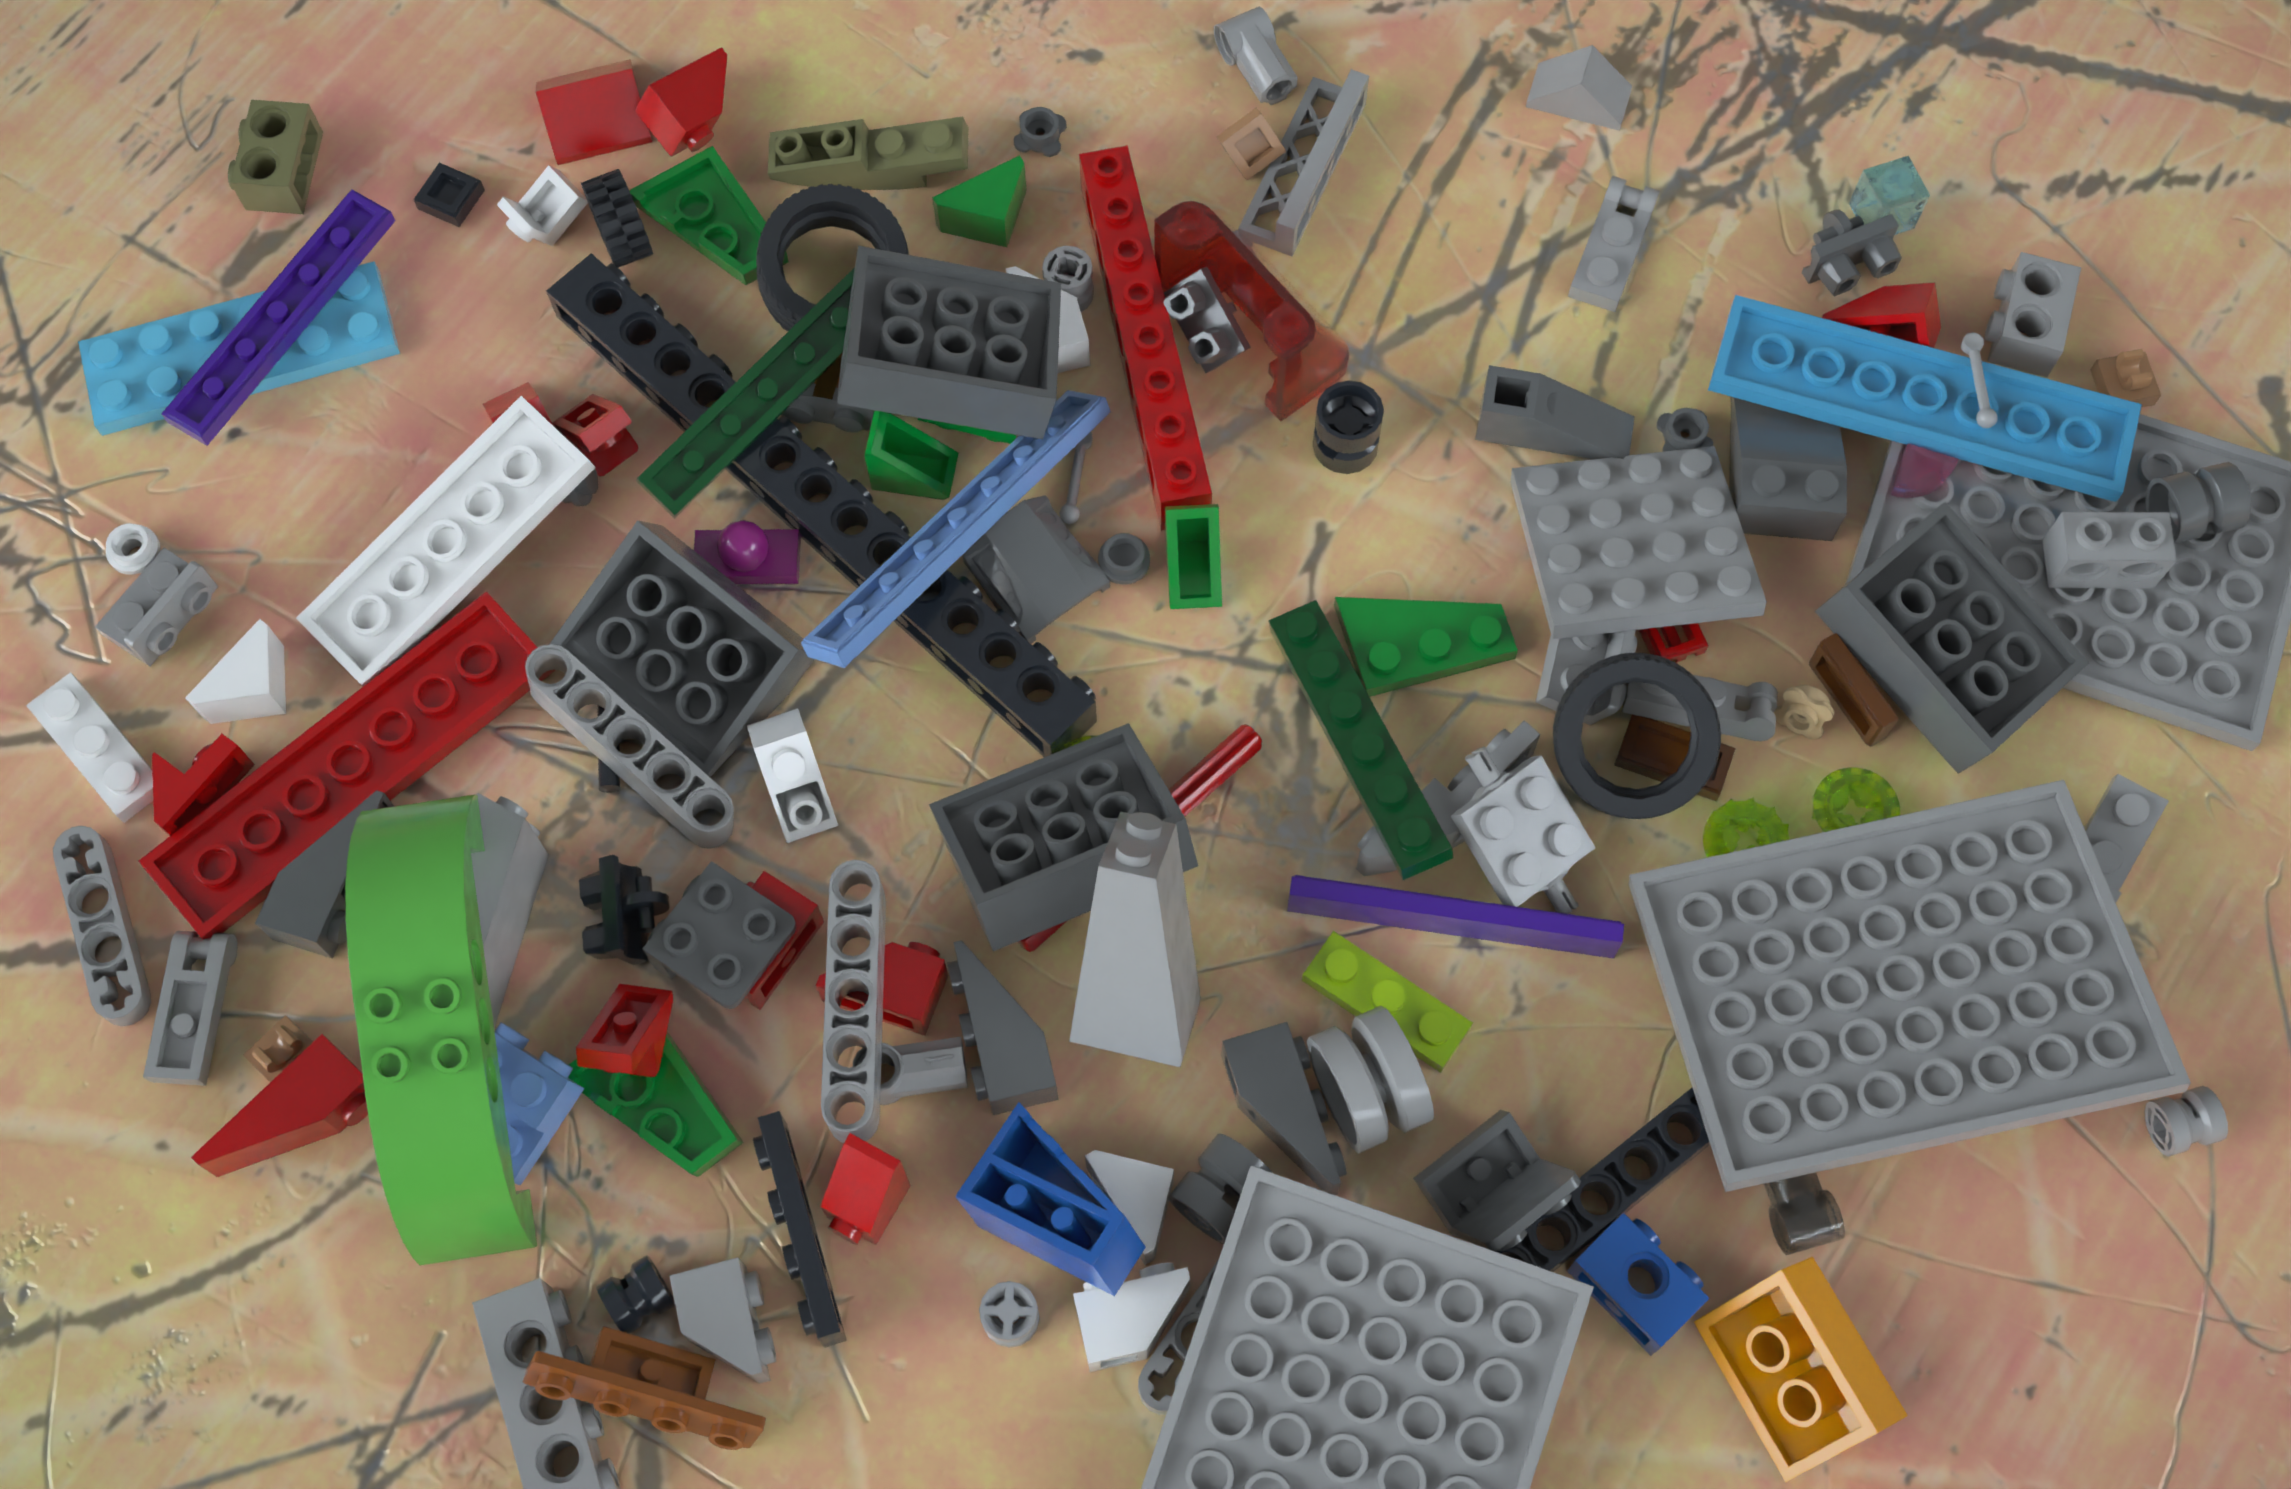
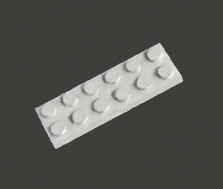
M520 396L296 619L362 686H365L418 645L596 467L531 404Z

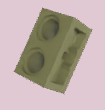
M251 100L247 118L242 119L239 125L240 145L236 160H232L229 164V185L232 190H235L246 210L304 214L323 131L309 104Z

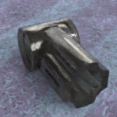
M1816 1172L1764 1184L1771 1202L1769 1207L1771 1228L1777 1244L1785 1255L1801 1252L1844 1238L1845 1228L1839 1206L1831 1192L1827 1189H1822Z

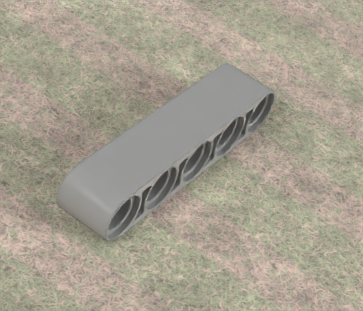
M548 644L540 646L531 652L525 665L530 692L534 700L691 842L699 847L711 849L719 847L728 841L734 827V808L732 799L724 789L568 650L559 645ZM548 670H560L566 674L562 680L553 684L543 683L539 680V677ZM590 704L599 705L605 709L600 716L593 719L582 718L577 714L582 707ZM627 739H636L644 744L643 748L634 754H623L616 749L619 743ZM665 774H676L684 780L679 787L672 790L662 789L655 784L657 779ZM715 809L723 815V818L717 824L707 826L697 822L695 816L702 810Z
M856 859L842 863L832 873L829 883L821 1110L829 1130L843 1144L849 1133L864 1141L869 1140L877 1131L880 1120L886 898L879 874L875 868L866 861ZM866 884L872 888L869 895L863 900L854 902L844 898L847 890L854 885ZM863 937L870 941L869 947L860 955L850 956L842 952L844 945L852 938ZM861 991L869 995L866 1004L859 1010L846 1011L840 1008L841 1001L850 992ZM859 1046L867 1050L865 1059L855 1067L848 1068L838 1064L839 1056L849 1047ZM859 1102L865 1106L863 1116L854 1124L845 1125L836 1121L837 1112L846 1103Z

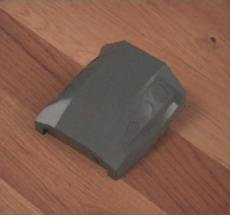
M1046 495L1023 500L1013 507L962 555L964 564L980 583L997 610H1004L1015 620L1020 628L1019 634L1030 644L1036 641V635L1091 594L1098 590L1103 593L1110 588V581L1101 567L1070 533L1052 508Z

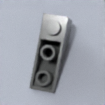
M1489 365L1481 399L1475 440L1589 459L1610 457L1624 459L1625 456L1630 454L1635 416L1541 373Z
M376 790L277 874L255 922L272 940L332 959L338 945L344 944L347 941L345 886L351 835L356 819L361 811L394 807L385 793Z
M962 940L953 942L957 960L947 962L954 995L965 993L969 1012L960 1014L959 1020L966 1048L977 1045L981 1065L970 1068L978 1101L989 1099L992 1113L997 1115L1013 1111L1018 1102L1026 1108L1059 1100L1044 1032Z
M1284 1022L1222 1041L1221 1057L1238 1108L1324 1192L1338 1195L1341 1185L1339 1177L1347 1175L1346 1166L1338 1143L1328 1144L1321 1123L1329 1121L1328 1113L1319 1088L1310 1091L1304 1070L1310 1069L1311 1064L1303 1038L1301 1036L1293 1038L1288 1023Z

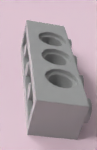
M539 1278L473 1302L474 1312L523 1489H620L619 1479L611 1459L602 1460L596 1438L604 1435V1429L599 1411L594 1408V1404L570 1397L563 1400L560 1411L554 1417L541 1420L538 1415V1403L542 1395L535 1390V1387L522 1382L529 1363H524L522 1349L526 1341L535 1335H545L547 1341L545 1353L585 1364L579 1347L577 1345L570 1347L564 1326L572 1323V1319L563 1292L561 1290L554 1292L551 1286ZM575 1446L579 1453V1462L576 1469L568 1476L557 1477L553 1467L556 1455L566 1447Z

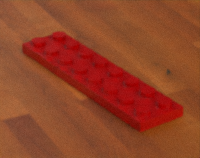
M486 591L138 860V862L203 940L212 938L215 933H224L267 898L277 874L376 790L385 793L391 801L528 693L530 687L525 665L528 656L538 647ZM556 670L544 672L539 677V680L543 681Z

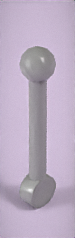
M1972 332L1965 335L1961 343V349L1970 357L1980 409L1977 413L1976 421L1982 428H1991L1996 424L1998 416L1990 408L1980 351L1984 345V339L1980 334Z
M1091 432L1075 446L1067 501L1059 512L1061 520L1067 524L1075 523L1080 516V511L1076 504L1085 451L1092 445Z

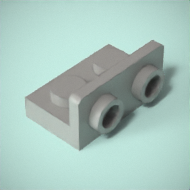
M163 548L98 622L95 628L102 636L148 666H151L160 655L172 648L178 633L190 619L207 607L212 594L218 586L201 565L195 561L187 563L166 548Z
M1635 630L1552 639V636H1550L1536 703L1556 711L1568 686L1585 669L1610 656L1635 653L1637 647V638L1634 636ZM1626 684L1613 686L1596 698L1585 715L1583 722L1592 725L1616 713L1625 701L1627 694Z

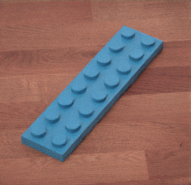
M1735 295L1730 308L1708 390L2114 502H2117L2124 492L2142 404L1981 361L1990 408L1998 416L1997 422L1993 427L1982 428L1976 421V416L1980 409L1969 357Z

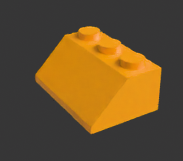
M1813 1256L1781 1269L1694 1321L1695 1326L1785 1482L1908 1416Z

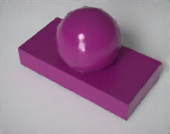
M740 520L730 523L723 530H695L694 551L735 584H799L801 546L799 529H761L754 522Z

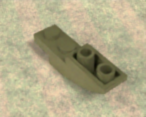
M962 116L873 130L868 129L863 119L770 132L767 174L771 180L809 187H817L821 184H841L842 186H852L854 189L858 188L861 190H900L927 187V175L968 169L969 127Z

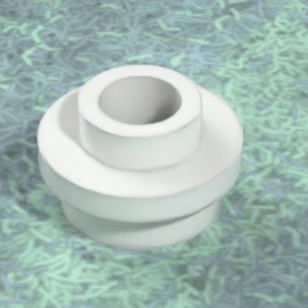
M130 523L116 527L109 534L106 541V557L108 562L118 572L128 575L139 574L144 571L160 552V542L153 531L145 526ZM140 546V549L136 553L128 556L129 552L133 548Z

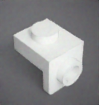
M548 165L518 203L502 197L497 206L509 217L506 225L518 237L526 242H530L534 238L553 246L588 204V201L560 170Z

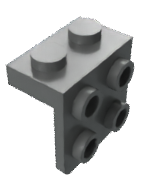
M711 861L702 874L690 882L683 893L682 899L668 917L659 922L653 929L648 942L642 949L654 968L672 980L677 974L723 1007L733 1009L742 1002L795 933L797 925L794 917Z
M1499 1110L1413 1178L1451 1234L1494 1252L1497 1250H1508L1521 1242L1527 1234V1227L1542 1215L1553 1214L1567 1205L1571 1199L1570 1193L1581 1183L1574 1170L1539 1158L1510 1112Z

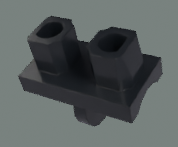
M615 855L599 858V871L579 879L580 899L583 905L593 911L602 909L603 919L602 923L585 927L582 932L583 951L585 954L597 959L618 958L632 965L648 962V957L642 949L647 943L646 933L652 932L655 928L654 916L669 910V896L666 893L652 891V878L650 876H642L641 868L621 864Z

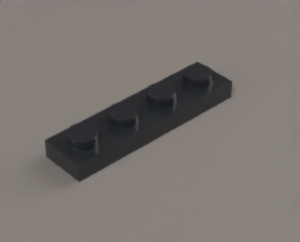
M780 1111L758 1117L762 1135L754 1137L753 1143L762 1171L772 1169L777 1189L768 1191L767 1194L777 1225L786 1222L791 1244L782 1246L791 1280L801 1277L807 1299L797 1302L804 1331L807 1336L816 1333L818 1340L824 1348L847 1341L788 1125Z

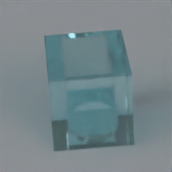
M1905 156L1864 169L1849 201V205L1855 216H1860L1863 219L1864 225L1892 214L1899 224L1896 235L1915 229L1930 194L1910 157Z

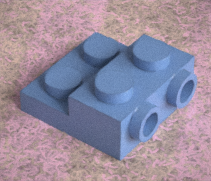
M500 1022L496 1030H494L514 1183L521 1186L585 1088L568 1078L573 1070L570 1065L545 1050L540 1058H537L524 1049L529 1042L528 1038Z

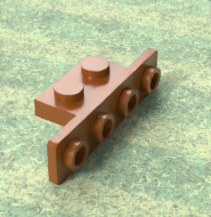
M605 1326L602 1327L598 1334L590 1365L536 1351L525 1371L522 1381L526 1385L535 1387V1390L544 1397L554 1400H566L571 1397L592 1403L597 1411L605 1415L623 1417L630 1414L650 1420L655 1428L664 1432L683 1433L688 1431L709 1437L710 1443L728 1450H738L742 1447L751 1448L763 1432L766 1418L763 1416L705 1400L716 1359Z

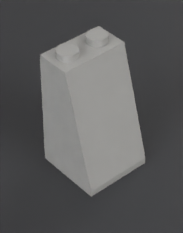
M477 793L485 851L471 853L495 1028L549 854L538 839L540 831L526 821L528 813L522 807L502 796L494 802Z
M1120 812L1098 866L1069 1042L1181 1067L1199 1009L1201 996L1177 826L1173 823L1161 821L1158 817L1149 813L1129 814Z

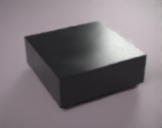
M439 162L413 200L418 210L460 227L485 189L481 180Z

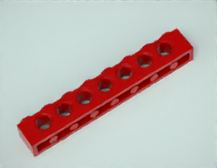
M1126 145L1079 154L1080 183L1158 521L1162 531L1165 530V507L1212 504V490L1169 313L1163 303L1165 300L1129 148Z

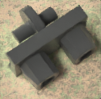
M1840 209L1826 213L1823 217V230L1813 235L1816 245L1811 249V265L1804 267L1801 273L1808 284L1821 280L1834 297L1851 290L1857 285L1861 275L1855 265L1864 262L1874 278H1881L1893 273L1902 259L1893 240L1899 227L1898 222L1892 214L1864 225V221L1860 216L1849 219Z
M1208 267L1198 270L1164 292L1165 300L1163 303L1172 319L1177 320L1189 342L1188 349L1197 364H1201L1205 373L1213 371L1251 348L1233 315L1237 312L1234 303L1226 302Z

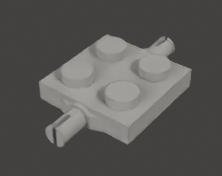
M1481 747L1471 752L1472 754L1467 755L1465 760L1469 763L1481 786L1477 789L1471 801L1450 815L1500 901L1503 905L1518 907L1535 893L1544 891L1557 913H1571L1572 909H1576L1579 905L1567 888L1563 878L1571 866L1594 850L1595 846L1542 755L1530 757L1512 771L1500 774L1486 747Z

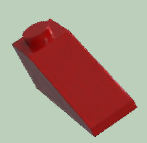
M321 1034L191 1158L200 1167L214 1176L220 1177L341 1133L347 1126H354L368 1116L362 1071L339 1048Z

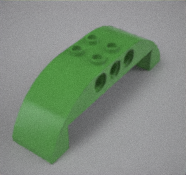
M475 794L361 811L353 828L347 857L345 886L347 949L369 1124L376 1161L393 1220L404 1245L419 1266L537 1246L530 1189L516 1191L471 857V853L485 851L478 795Z

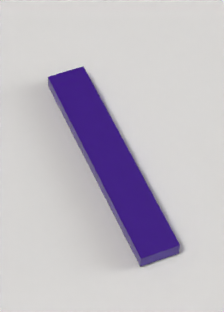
M351 189L161 413L167 423L208 446L396 220L392 212Z
M1295 875V877L1292 876L1287 912L1613 959L1623 943L1624 924L1620 921Z

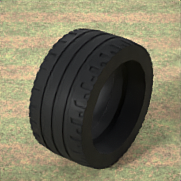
M821 184L817 187L811 186L808 189L800 190L799 193L792 194L791 197L786 198L772 212L758 242L756 256L757 281L766 307L775 321L784 330L789 331L816 305L792 290L785 279L783 270L785 251L795 239L808 231L831 226L852 230L870 241L875 249L909 255L907 242L900 224H898L892 212L882 202H879L877 198L870 196L867 192H862L861 189H854L852 186Z
M1624 653L1596 662L1581 672L1568 686L1556 710L1553 724V744L1556 760L1562 775L1572 790L1586 803L1612 816L1627 819H1647L1665 815L1682 807L1701 791L1711 777L1719 757L1721 728L1716 707L1709 693L1684 667L1674 661L1654 654ZM1630 682L1655 684L1674 695L1687 713L1691 730L1688 754L1677 772L1660 784L1640 789L1616 786L1599 776L1585 758L1581 742L1584 717L1595 699L1613 686Z

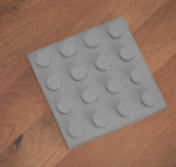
M1715 446L1628 455L1624 459L1610 457L1512 468L1510 483L1552 639L1764 615L1767 601Z

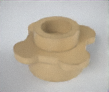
M1800 685L1786 689L1783 694L1784 704L1777 706L1773 712L1776 716V721L1781 725L1787 726L1795 733L1803 734L1808 739L1821 738L1824 733L1822 725L1825 721L1832 720L1834 716V709L1828 697L1821 690L1809 685Z

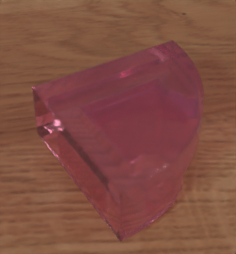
M1907 444L1900 460L1891 496L1916 498L1936 491L1948 480L1957 465L1958 459Z

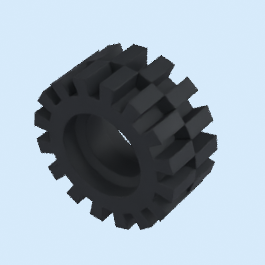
M616 169L581 182L589 207L613 264L619 268L653 255L644 225L621 171Z

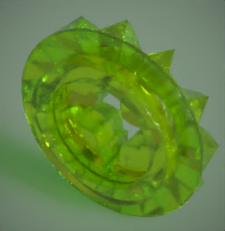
M1848 767L1830 773L1820 782L1812 796V819L1817 821L1822 832L1859 825V823H1855L1852 815L1837 813L1846 807L1849 802V795L1850 799H1854L1857 807L1872 809L1863 815L1860 819V824L1900 816L1899 800L1892 786L1880 775L1863 768Z
M1754 797L1746 801H1733L1730 799L1726 804L1713 811L1707 820L1703 831L1704 851L1707 858L1734 852L1740 839L1739 833L1735 830L1738 829L1745 833L1750 828L1754 829L1755 826L1760 828L1756 839L1759 846L1790 840L1788 834L1789 824L1783 823L1778 817L1775 806L1766 807L1757 803ZM1751 844L1746 849L1754 848L1756 846Z

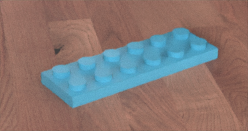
M375 261L358 265L250 395L400 354L381 274ZM265 291L78 341L94 426L100 434L104 436L164 419L161 413Z

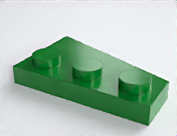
M713 146L629 190L637 208L740 282L748 285L757 280V247L766 222ZM786 251L783 265L789 262Z
M1335 597L1334 608L1356 673L1369 697L1516 659L1518 649L1502 604Z
M668 1031L660 1069L655 1077L608 1073L600 1069L579 1067L577 1058L569 1064L573 1070L568 1078L585 1088L582 1094L591 1099L594 1104L609 1115L614 1116L636 1132L639 1137L691 1175L701 1176L744 1143Z

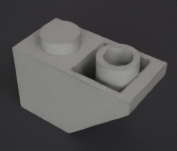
M737 1257L669 1275L681 1333L691 1343L757 1383L771 1381L767 1364L776 1362V1353L769 1328H759L755 1307L764 1305V1296L757 1271L748 1272L747 1267Z

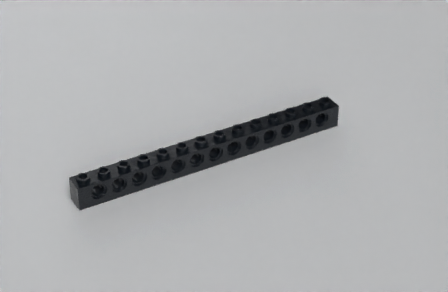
M592 253L589 254L546 290L556 317L685 432L710 408L705 407L707 403L718 400L736 383L732 379V372L717 355L711 354L709 357L698 348L696 339L686 327L680 323H677L675 326L669 323L664 318L662 309L651 296L646 293L639 296L630 288L629 280L616 265L610 263L608 266H605ZM618 309L612 314L604 315L610 310ZM652 339L651 342L645 345H637L643 340ZM687 370L681 375L670 376L675 371ZM782 415L725 470L791 529H799L801 538L858 588L881 567L880 563L883 560L890 558L911 538L909 536V529L894 512L887 511L884 514L873 504L874 500L869 491L858 480L851 479L848 482L837 472V465L823 449L816 447L812 450L801 440L802 435L798 428L787 417ZM783 462L793 463L792 466L785 470L773 469L776 465ZM816 494L829 495L821 502L808 501ZM860 525L866 527L862 532L855 535L844 533L851 526ZM946 570L926 589L939 592L934 599L928 601L916 599L894 620L900 628L1043 757L1071 747L1097 722L1096 696L1092 689L1081 678L1073 676L1070 679L1057 668L1058 662L1044 645L1039 642L1032 645L1021 636L1018 624L1007 612L1002 609L994 612L982 601L983 596L980 590L967 577L961 576L957 579L951 572ZM961 623H972L977 626L972 632L967 634H958L952 631L955 626ZM998 656H1009L1014 659L1011 665L1004 668H996L989 664L992 659ZM1037 689H1044L1052 693V696L1043 702H1034L1027 698L1030 692Z

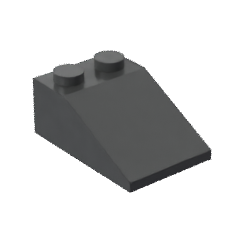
M1731 397L1729 491L1744 534L1822 541L1833 540L1847 514V464L1840 426Z

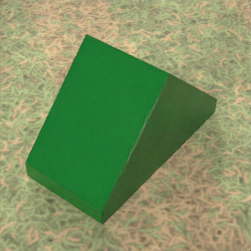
M1020 155L932 197L936 226L940 232L1007 248L1027 191L1025 164Z
M874 410L864 455L872 490L940 500L950 498L959 452L891 413Z
M1218 504L1165 507V542L1170 609L1222 607Z

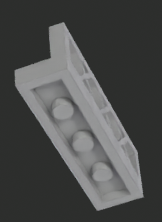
M1351 69L1343 87L1315 77L1312 78L1281 141L1286 152L1270 163L1238 228V237L1293 256L1366 105L1369 75ZM1317 96L1335 102L1329 115L1318 119L1312 107ZM1316 134L1317 140L1310 154L1300 157L1294 146L1295 141ZM1288 155H1289V157H1290L1291 160L1285 162L1286 159H1287V157H1288ZM1297 171L1299 177L1292 191L1281 195L1275 183L1277 178ZM1269 194H1271L1272 198L1267 200ZM1279 210L1280 216L1276 222L1275 233L1254 225L1259 215Z

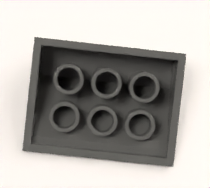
M858 246L841 361L837 404L1043 439L1057 398L1061 283Z
M1946 502L1941 504L1815 610L1816 614L1834 634H1838L1854 657L1958 774L1993 753L2089 664L2088 660Z
M638 520L550 643L568 650L709 777L750 736L747 725L765 720L790 694L814 661L813 658L807 656L801 644L804 638L664 526Z
M1129 723L929 804L975 914L993 951L1091 911L1098 866L1120 812L1129 814L1149 813L1155 815L1161 821L1176 824L1183 872L1198 866L1186 818Z

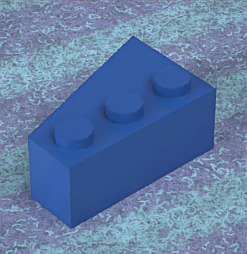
M1020 1102L1017 1103L955 1196L979 1228L1113 1296L1117 1294L1146 1248L1125 1215L1087 1174L1067 1156L1060 1145L1041 1128Z

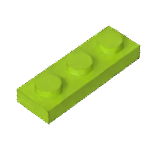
M1335 931L1331 933L1302 975L1304 983L1354 1016H1358L1378 1006L1386 1008L1398 1022L1415 1056L1440 1073L1473 1024V1022Z

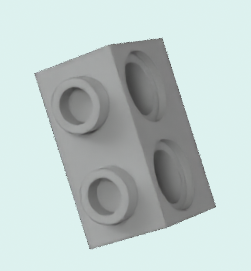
M2021 252L2011 270H2002L1994 292V298L2001 300L1999 311L1994 310L1992 312L1984 336V340L1992 342L1987 362L2048 377L2064 351L2081 267Z
M2062 512L2042 540L2048 588H2155L2177 561L2170 512Z

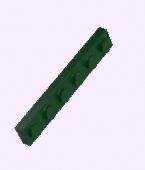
M855 267L637 477V483L674 519L842 356Z
M1317 600L1268 620L1270 631L1402 880H1406L1453 859L1451 844Z

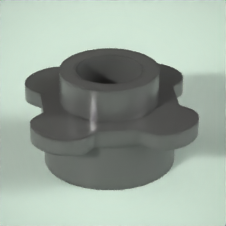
M1045 107L1031 108L1020 115V133L1014 137V146L1018 151L1025 153L1032 150L1043 153L1047 157H1053L1061 151L1060 134L1067 128L1066 120L1063 116L1055 114L1052 110ZM1043 132L1044 135L1038 136L1036 133Z
M1681 408L1672 414H1662L1657 421V429L1663 433L1665 440L1663 452L1713 446V440L1707 436L1709 430L1707 416L1700 410ZM1680 432H1687L1690 436L1684 438Z

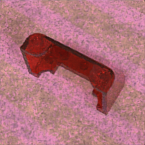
M1196 201L1181 202L1154 219L1155 260L1163 292L1198 270L1208 267L1221 293L1225 292L1263 333L1267 346L1277 356L1276 359L1269 363L1268 374L1274 379V383L1265 395V405L1280 422L1342 378L1346 373L1349 361V350L1344 339L1245 235L1209 207Z

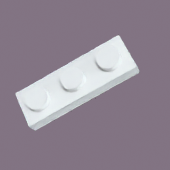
M71 672L26 705L123 823L153 801L151 767Z

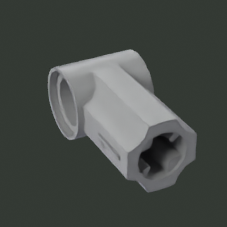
M1260 6L1214 26V37L1221 56L1228 65L1236 64L1260 103L1276 104L1286 99L1287 95L1297 87L1298 77L1277 46L1273 25L1263 8Z
M961 1037L898 1046L882 1043L881 1064L893 1066L895 1072L888 1082L881 1084L880 1105L895 1103L901 1097L968 1088ZM862 1048L857 1052L852 1067L862 1063L866 1057V1049Z

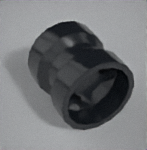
M648 1255L634 1262L631 1265L630 1272L623 1279L610 1277L596 1286L597 1292L614 1323L620 1331L630 1334L640 1328L643 1316L646 1314H662L675 1306L673 1295Z

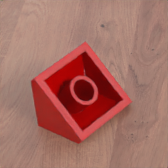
M631 59L536 82V96L557 165L652 143L649 128L635 112L641 96Z

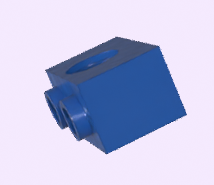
M1623 1213L1573 1262L1567 1272L1575 1280L1594 1286L1591 1296L1652 1356L1710 1298L1701 1290L1704 1287L1702 1280L1688 1265L1681 1261L1674 1263L1658 1247L1661 1241L1646 1223L1637 1218L1632 1221ZM1639 1267L1648 1271L1654 1279V1292L1642 1294L1634 1290L1628 1281V1270Z

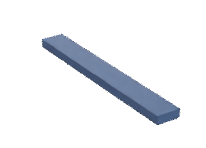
M1067 390L1055 402L1044 438L1017 437L803 639L801 644L807 656L845 668L1111 412L1106 397Z

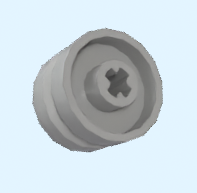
M1378 1006L1353 1019L1351 1028L1352 1039L1348 1034L1333 1026L1310 1036L1306 1041L1312 1068L1325 1101L1343 1136L1358 1154L1382 1144L1388 1139V1120L1395 1127L1406 1133L1434 1119L1432 1099L1418 1060L1398 1022L1383 1006Z

